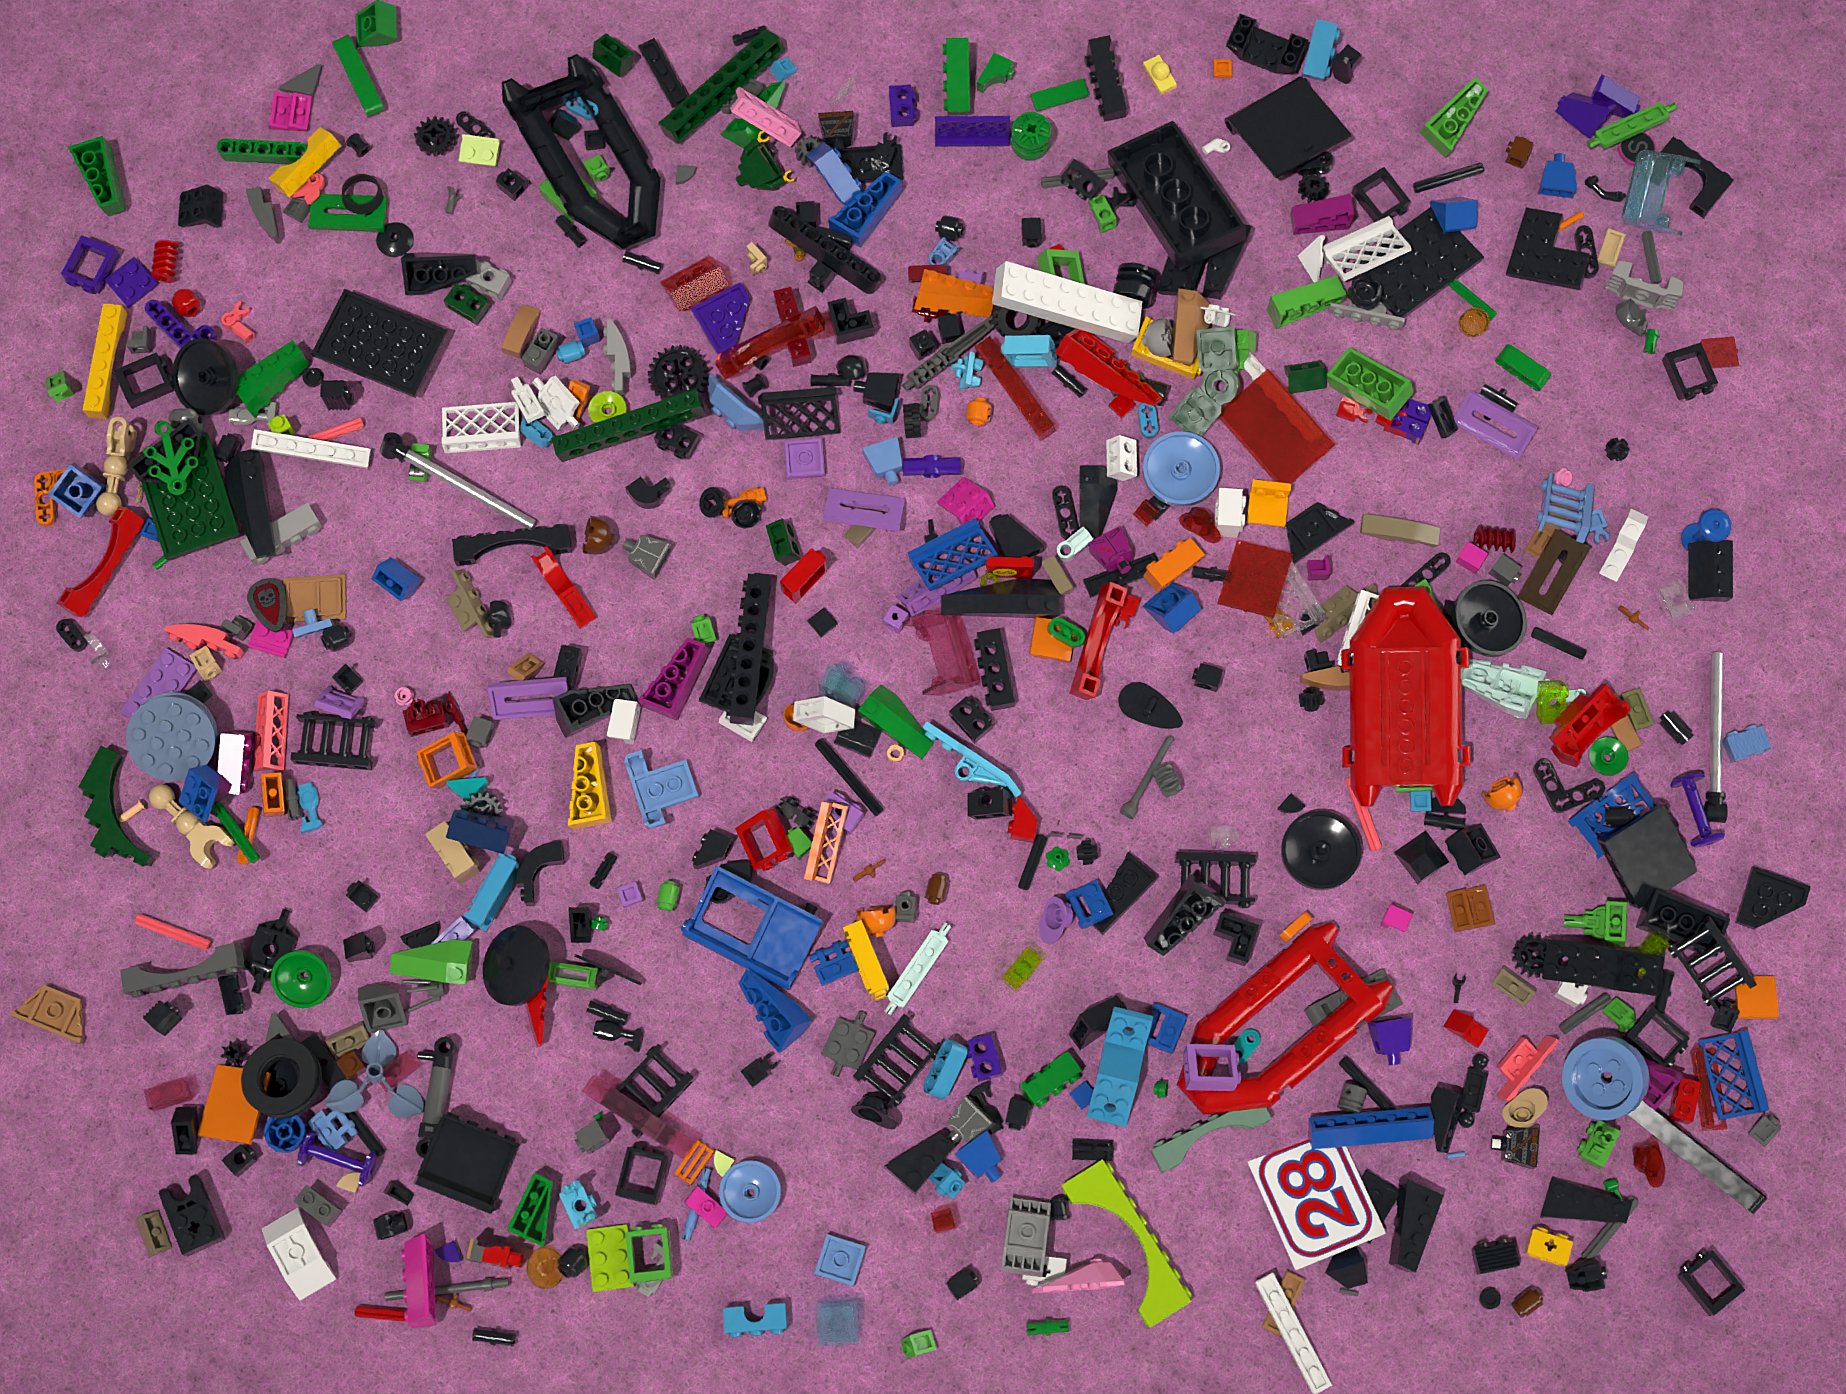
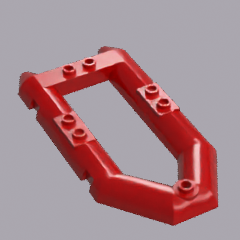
M1328 922L1309 927L1292 941L1293 944L1288 949L1278 953L1218 1004L1215 1011L1209 1016L1205 1015L1196 1023L1190 1044L1223 1045L1226 1039L1314 964L1348 998L1258 1076L1241 1078V1082L1237 1084L1235 1091L1186 1090L1183 1063L1177 1086L1203 1115L1272 1107L1281 1099L1279 1093L1288 1086L1293 1089L1357 1034L1356 1027L1363 1021H1366L1368 1024L1385 1010L1393 991L1392 985L1387 980L1365 984L1332 949L1339 932L1334 923ZM1334 960L1336 964L1329 965V961ZM1348 975L1350 978L1348 980L1342 979V976ZM1196 1056L1198 1076L1212 1077L1219 1057Z

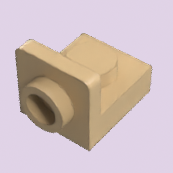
M751 242L746 246L748 253L746 255L753 263L750 266V271L754 276L756 273H762L768 264L764 254Z
M207 646L189 655L204 681L222 672Z

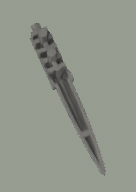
M991 316L976 325L950 345L948 343L944 345L936 354L907 375L908 380L902 384L903 388L906 391L912 386L915 389L919 388L957 360L959 354L994 327L992 323L993 317Z

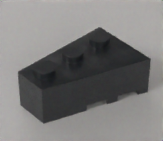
M938 1133L886 1164L884 1168L916 1195L937 1167L952 1153L955 1145L941 1133Z

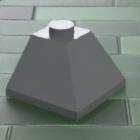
M381 984L358 988V1003L368 1034L381 1029L387 1030L408 1025L398 990Z

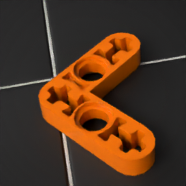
M66 469L41 472L34 478L36 519L43 527H50L55 522V500L50 497L47 504H41L40 499L48 495ZM43 478H46V480H48L47 482H45V488L47 490H43V485L39 483L43 481ZM43 509H46V513L48 514V516H50V518H47L46 522L43 519H41L45 517V511Z

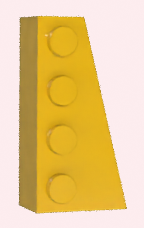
M596 742L576 745L568 826L574 830L611 823L601 747Z

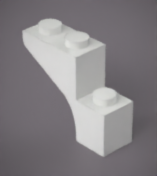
M1630 509L1599 574L1617 582L1635 549L1637 540L1646 526L1648 516Z

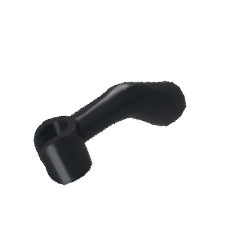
M1596 175L1589 176L1584 182L1589 189H1593L1602 199L1621 202L1626 197V194L1621 191L1608 192L1603 190L1597 184L1599 179Z

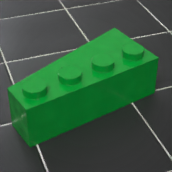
M969 37L946 38V44H943V55H946V62H943V73L947 75V81H943V92H947V99H944V110H947V116L970 115Z
M292 340L238 375L236 394L255 418L259 414L258 411L263 406H268L271 403L270 399L277 392L280 394L285 389L284 386L305 370L309 363L302 351Z

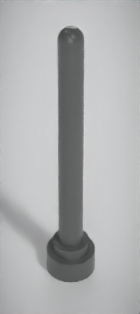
M1172 736L1166 737L1131 800L1121 807L1120 813L1130 819L1135 817L1137 813L1136 805L1153 777V769L1160 765L1174 740Z

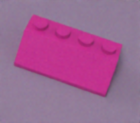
M420 1234L404 1242L405 1249L401 1250L402 1261H405L406 1268L402 1270L403 1281L406 1282L403 1296L404 1301L407 1302V1310L404 1311L405 1322H408L411 1328L437 1325L433 1244L426 1234Z

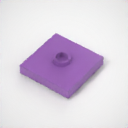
M822 438L784 441L787 479L825 476Z

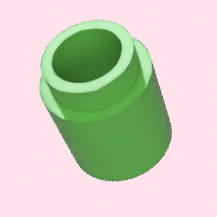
M665 881V884H660L656 901L658 909L673 911V907H676L680 889L676 886L677 883Z

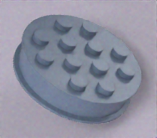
M166 692L155 695L140 705L128 724L126 742L130 756L142 771L160 780L180 781L186 779L189 768L208 764L217 747L218 729L212 713L198 699L184 693Z

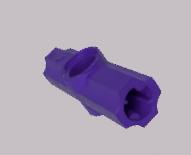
M926 455L923 458H903V476L923 475L925 478H931V476L938 478L941 475H961L960 457L940 458L938 455Z

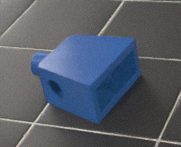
M1556 153L1554 154V161H1547L1544 167L1538 194L1573 198L1577 191L1574 164L1565 162V154Z
M987 1131L955 1153L956 1158L977 1179L985 1174L990 1182L994 1183L1002 1177L995 1167L1001 1163V1158Z

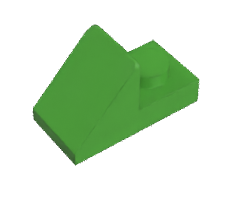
M64 370L46 377L47 391L50 397L53 396L56 403L74 396Z

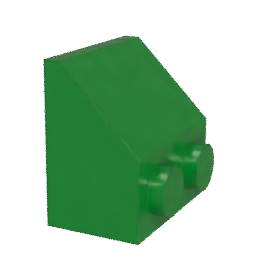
M375 0L355 14L358 48L386 46L397 39L395 5Z

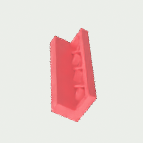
M265 691L258 694L253 770L255 771L266 769L284 771L288 694ZM274 697L282 699V707L280 709L275 706ZM276 715L281 721L278 728L273 724V718ZM274 735L279 739L277 747L272 743V736ZM275 754L278 758V766L270 764L271 755Z

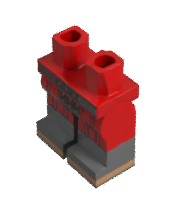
M470 1238L465 1259L510 1270V1266L522 1267L524 1255L515 1253L514 1249L508 1246H504V1249L499 1246L484 1247L480 1240Z

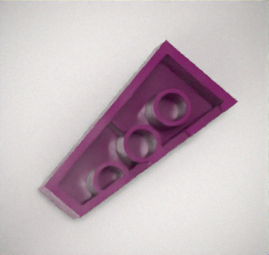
M687 637L672 656L667 666L662 668L655 681L650 683L647 691L638 698L639 704L648 710L677 721L708 656L709 650L706 645Z

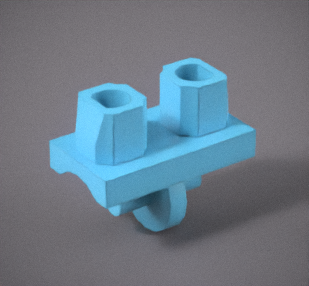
M969 352V355L964 356L963 360L958 359L957 364L951 365V371L956 373L955 378L960 379L959 389L965 390L967 387L977 388L980 385L981 378L972 375L973 370L978 372L981 370L983 360L975 357L974 352Z

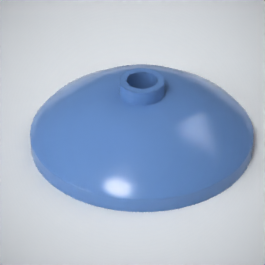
M743 1161L732 1166L723 1176L719 1188L720 1201L725 1211L735 1220L744 1223H756L769 1217L777 1208L781 1197L780 1182L774 1171L767 1165L758 1161ZM750 1189L755 1191L752 1197L747 1195V1191Z

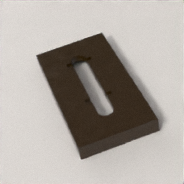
M1555 529L1517 596L1518 599L1553 615L1591 547L1577 542L1576 539ZM1562 550H1567L1568 554L1547 592L1544 595H1540L1539 590Z

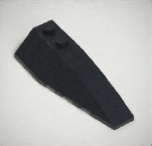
M257 450L240 451L225 466L229 500L256 558L276 555L264 462L260 452Z
M1012 579L941 595V615L1013 618L1040 617L1053 619L1060 615V599L1052 580Z

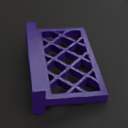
M935 116V147L1009 146L1010 116Z

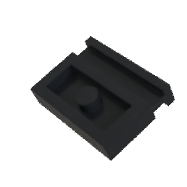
M854 721V728L838 731L834 744L870 758L881 731Z

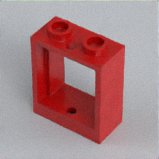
M811 548L780 580L782 593L795 604L827 572L825 555L821 551H815Z
M775 809L762 810L735 828L754 870L762 869L763 871H768L774 867V863L786 860L788 858L787 855L794 851ZM764 824L776 848L775 852L763 858L752 834L753 831Z

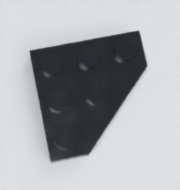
M1753 866L1735 923L1754 930L1806 905L1811 886Z

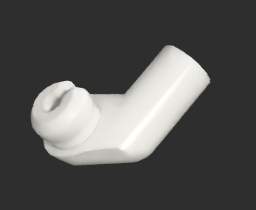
M1214 139L1202 147L1205 155L1212 151L1225 153L1230 150L1229 142L1221 139Z

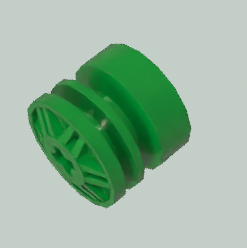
M1026 112L1015 119L1012 125L1011 147L1019 158L1034 161L1042 158L1047 153L1050 145L1051 126L1043 115L1037 112Z

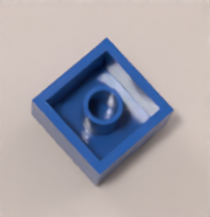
M72 463L64 471L48 493V496L78 518H82L93 506L98 496L106 488V485L76 463Z

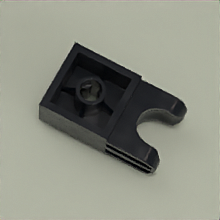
M194 1174L188 1179L190 1194L185 1200L177 1201L173 1192L167 1188L159 1190L161 1202L181 1254L187 1257L226 1240L204 1183L198 1174ZM196 1224L200 1225V1227L197 1228V1233L193 1231V1228Z

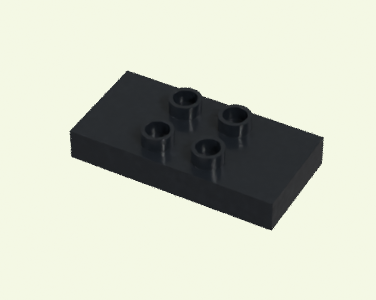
M1174 120L1107 151L1110 168H1113L1114 174L1126 192L1132 193L1131 200L1178 271L1246 240V226Z

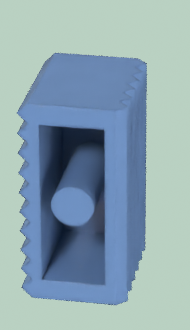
M1756 725L1745 728V732H1730L1726 734L1727 737L1722 741L1730 763L1767 752L1772 748L1764 727H1756Z

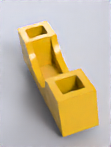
M319 127L307 139L308 148L305 154L290 165L280 166L268 178L280 193L290 198L341 147L332 133Z

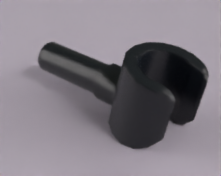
M932 519L928 520L929 534L924 536L925 543L935 539Z
M1457 974L1452 979V984L1455 986L1453 1003L1459 1002L1460 990L1466 981L1465 975L1462 977V982L1456 980Z

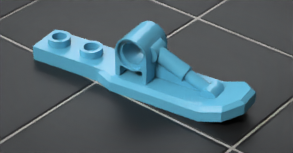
M929 722L925 723L923 726V730L926 732L925 736L933 741L935 739L942 742L941 746L949 752L953 749L963 756L955 768V775L960 782L967 783L973 781L999 785L1008 788L1015 798L1021 796V791L1008 774ZM963 768L969 769V775L965 778L959 776V772Z

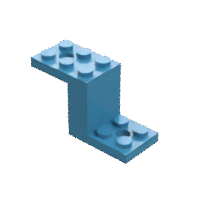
M1113 1007L1087 1118L1126 1127L1139 1081L1144 1050L1153 1016ZM1125 1027H1131L1134 1030L1128 1031L1125 1029ZM1107 1103H1112V1104H1114L1115 1106H1114V1107H1109V1106H1107L1106 1104H1107Z

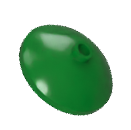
M294 950L284 954L277 960L271 972V983L276 995L286 1004L296 1008H310L321 1003L326 998L331 988L332 977L329 967L318 955L305 950ZM302 972H306L308 976H303Z

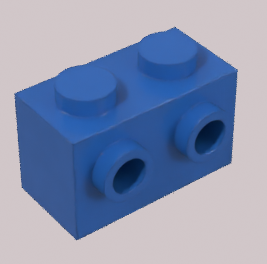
M392 557L378 564L372 576L374 582L400 601L412 596L416 592L421 580Z

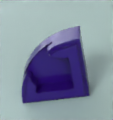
M454 1241L435 1249L436 1254L447 1262L456 1263L462 1261Z

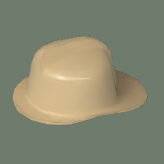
M1531 1088L1524 1090L1504 1107L1502 1112L1503 1119L1515 1129L1530 1128L1546 1110L1548 1105L1547 1096L1539 1089Z

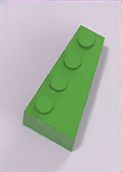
M1329 276L1321 281L1272 295L1267 312L1275 328L1278 329L1328 309L1330 303H1343L1347 294L1338 276Z

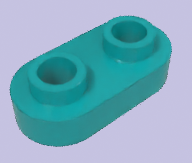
M1251 1029L1245 1030L1233 1044L1235 1045V1052L1241 1053L1237 1066L1243 1065L1260 1044V1036L1256 1031ZM1252 1036L1254 1042L1249 1043L1247 1037Z

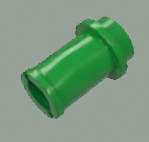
M1648 329L1645 332L1646 340L1643 352L1647 353L1648 351V354H1655L1657 339L1660 338V334L1656 329Z

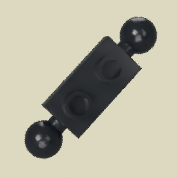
M1482 1053L1473 1056L1472 1064L1474 1069L1468 1068L1462 1089V1094L1466 1095L1462 1107L1464 1112L1460 1114L1458 1120L1459 1124L1464 1128L1473 1126L1475 1118L1472 1112L1479 1113L1488 1077V1073L1482 1072V1069L1488 1065V1058Z

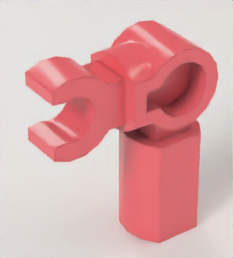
M239 301L236 303L235 309L224 314L221 320L226 330L232 331L249 344L254 339L255 333L240 321L242 317H246L250 313V309L246 307L244 310H240L243 304Z

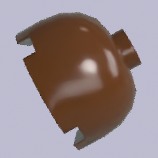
M590 515L584 533L587 544L583 543L582 552L598 555L605 552L609 545H613L614 534L611 533V526L606 520Z

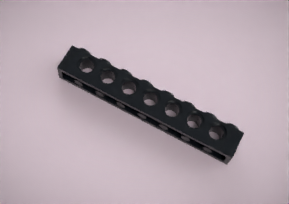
M748 573L747 580H743L742 592L746 593L745 598H741L740 609H743V615H739L738 627H741V632L736 634V644L739 647L738 651L734 650L733 662L737 663L736 669L732 668L731 680H734V686L729 688V698H732V702L727 704L726 716H730V723L750 726L754 724L771 588V576ZM758 594L760 597L753 598L751 595ZM750 612H757L758 614L752 616V615H750L749 613H750ZM753 629L755 632L748 633L747 630ZM752 647L753 650L746 651L744 648ZM747 664L751 667L749 669H744L742 666ZM742 682H746L749 685L746 687H742L739 684ZM740 700H744L747 703L744 705H740L737 702Z

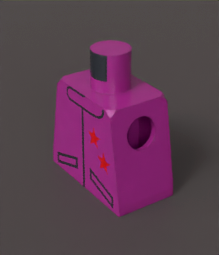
M1120 526L1088 542L1090 554L1108 572L1118 568L1122 574H1125L1131 569L1128 563L1132 560L1131 548Z

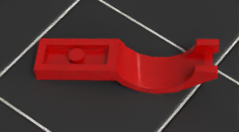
M548 546L544 547V553L537 557L532 555L531 558L546 582L581 629L595 620L596 617L576 587L565 575Z

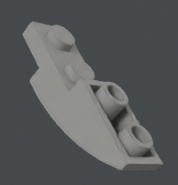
M607 319V326H604V337H607V344H604V355L608 356V360L611 361L612 373H615V379H611L612 390H615V393L624 396V379L632 378L630 360L621 333L613 321Z

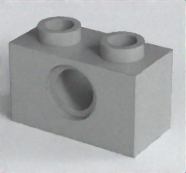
M476 260L478 273L465 278L467 285L501 301L511 284L509 273L503 269L497 270L486 261L480 262ZM488 277H494L491 281H485Z

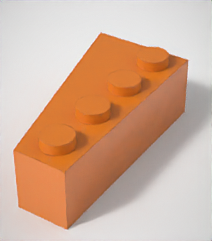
M924 269L914 309L921 310V307H925L935 312H938V309H944L953 314L963 311L966 315L990 317L994 305L992 304L994 287Z

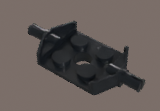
M282 909L279 920L260 923L257 927L244 961L245 968L255 980L251 990L253 993L259 994L262 984L271 981L273 966L281 956L292 950L295 939H298L286 925L289 913L291 912L289 910ZM268 945L274 946V952L271 955H265L264 949Z

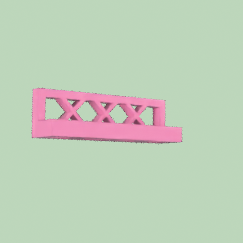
M741 87L737 88L738 99L731 106V112L791 147L801 135L798 122Z

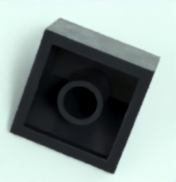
M1481 823L1463 829L1445 840L1448 851L1453 855L1459 870L1464 875L1473 873L1501 858Z

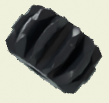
M1312 171L1309 173V176L1304 174L1302 180L1298 183V194H1302L1301 199L1308 198L1307 203H1310L1311 200L1314 202L1324 200L1325 196L1329 194L1328 188L1330 185L1329 182H1325L1326 176L1320 177L1319 172L1314 175Z

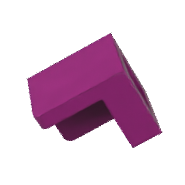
M1325 556L1323 560L1307 561L1308 581L1328 579L1330 575L1329 556Z

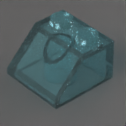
M857 1301L815 1303L818 1347L859 1345Z

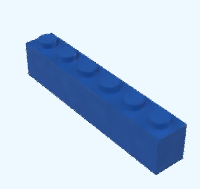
M1430 1107L1309 1117L1308 1138L1311 1149L1433 1139L1434 1119Z

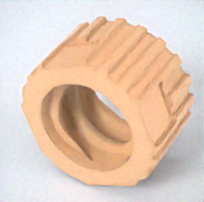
M895 744L891 745L887 751L889 761L899 763L903 760L904 750L902 747ZM894 750H898L900 752V756L898 758H894L891 756V752Z

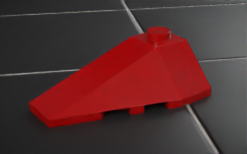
M548 975L540 992L525 1004L536 1047H541L543 1040V1012L546 1007L544 992H546L548 985Z

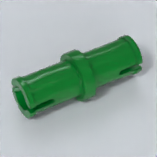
M1044 1319V1322H1026L1027 1336L1039 1334L1050 1336L1051 1333H1068V1319L1056 1321Z

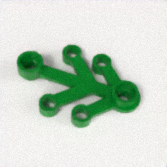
M161 420L155 424L154 430L162 438L166 457L156 452V449L151 446H146L143 449V454L145 457L152 458L167 467L170 476L161 472V469L156 465L149 466L147 472L150 476L157 477L167 483V489L170 493L180 495L186 490L187 483L185 479L191 469L197 467L198 459L193 456L187 457L185 459V466L179 474L177 466L187 450L193 448L194 441L188 437L183 438L179 449L174 455L169 435L172 431L171 424ZM163 425L167 426L166 432H162L161 430ZM186 440L190 441V445L188 447H186L184 444ZM151 448L153 453L148 456L147 450ZM190 459H194L192 466L189 465ZM154 467L157 469L156 474L151 473V470ZM176 482L180 483V487L178 489L174 487Z

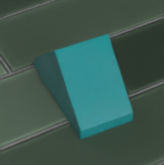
M486 777L446 781L449 789L462 800L464 798L469 800L470 793L476 796L478 790L482 794L489 786V781Z

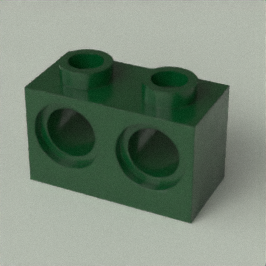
M455 283L443 300L446 308L477 326L490 309L488 299L485 296L473 293L464 284L461 286ZM459 296H464V298H463L462 300H460V301H457V300H456L457 297H459ZM473 306H480L477 310H472Z
M783 518L766 525L775 560L784 566L800 560L801 555L792 525Z

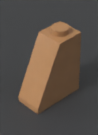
M1553 502L1551 504L1553 506L1561 507L1568 510L1572 509L1570 507ZM1548 512V515L1564 520L1566 519V517ZM1549 523L1544 524L1542 531H1538L1537 527L1524 551L1539 559L1554 530H1560L1561 527Z

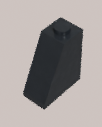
M1001 514L996 515L989 521V528L1003 557L1021 558V556H1028L1030 558L1043 552L1042 543L1008 514L1003 516Z
M1117 995L1078 1016L1068 1035L1079 1050L1085 1048L1107 1032L1114 1006L1127 1009L1124 1002Z

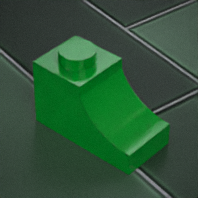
M993 53L977 81V90L984 93L993 84H1005L1007 79L1011 80L1015 72L1013 61Z

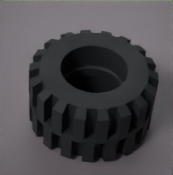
M997 305L993 306L994 310L991 314L993 317L992 323L996 331L1004 338L1005 336L1032 335L1037 332V327H1040L1039 320L1041 318L1027 314L1026 321L1022 326L1012 328L1005 320L1009 309Z

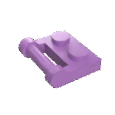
M328 686L317 697L314 706L323 711L332 712L343 718L351 719L359 709L363 708L365 699L361 697L355 698Z

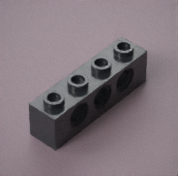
M1000 628L977 632V639H974V647L980 653L977 661L979 669H983L984 676H981L983 688L987 687L988 694H985L986 705L991 707V711L1012 708L1015 705ZM991 648L995 651V653L993 655H987L985 653V650ZM990 667H996L999 671L995 674H992L989 672L988 669ZM995 685H999L1002 687L1003 690L1001 692H995L993 691L992 687Z

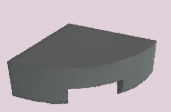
M677 165L676 185L684 184L695 175L696 166Z

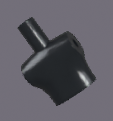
M498 600L490 602L489 611L485 615V620L494 625L493 636L495 638H500L502 628L508 629L512 622L509 605Z

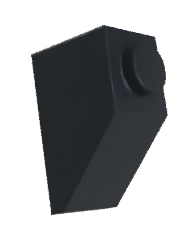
M176 1107L171 1120L176 1155L197 1154L199 1125L197 1107Z

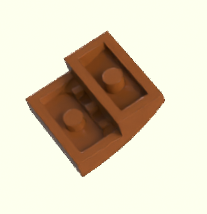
M1486 885L1446 893L1455 932L1496 924Z

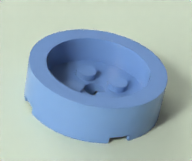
M1600 1036L1579 1044L1570 1052L1563 1066L1562 1083L1567 1098L1579 1112L1597 1120H1613L1632 1112L1642 1102L1649 1087V1071L1641 1053L1625 1042V1040L1613 1036ZM1604 1072L1612 1074L1613 1079L1610 1083L1602 1079Z

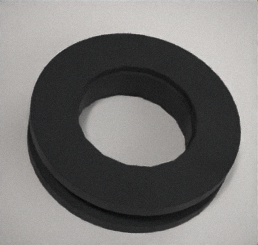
M285 1038L274 1039L259 1046L247 1059L241 1076L242 1091L248 1103L262 1114L276 1119L290 1118L307 1109L317 1097L322 1083L321 1066L313 1052L303 1044ZM288 1059L295 1061L300 1073L296 1087L284 1097L274 1098L268 1096L264 1089L266 1072L273 1064L280 1060Z

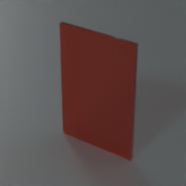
M1269 369L1264 371L1246 387L1234 401L1227 404L1219 418L1275 482L1292 484L1335 446L1331 439Z

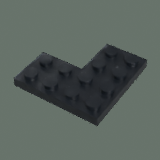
M1526 207L1506 270V276L1580 290L1590 260V253L1554 247L1563 214Z

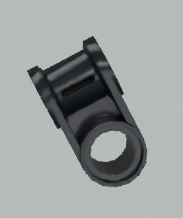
M1324 151L1297 167L1298 175L1303 176L1305 174L1309 176L1311 171L1314 175L1318 172L1320 174L1329 173L1333 163L1332 154Z

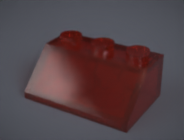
M710 256L660 281L674 307L679 312L690 309L697 302L705 301L708 296L723 291L729 285L720 265Z

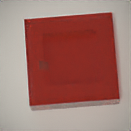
M1145 499L1133 515L1148 527L1160 511Z

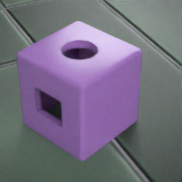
M892 604L883 618V625L899 634L909 619V613ZM894 613L899 614L898 620L892 619Z

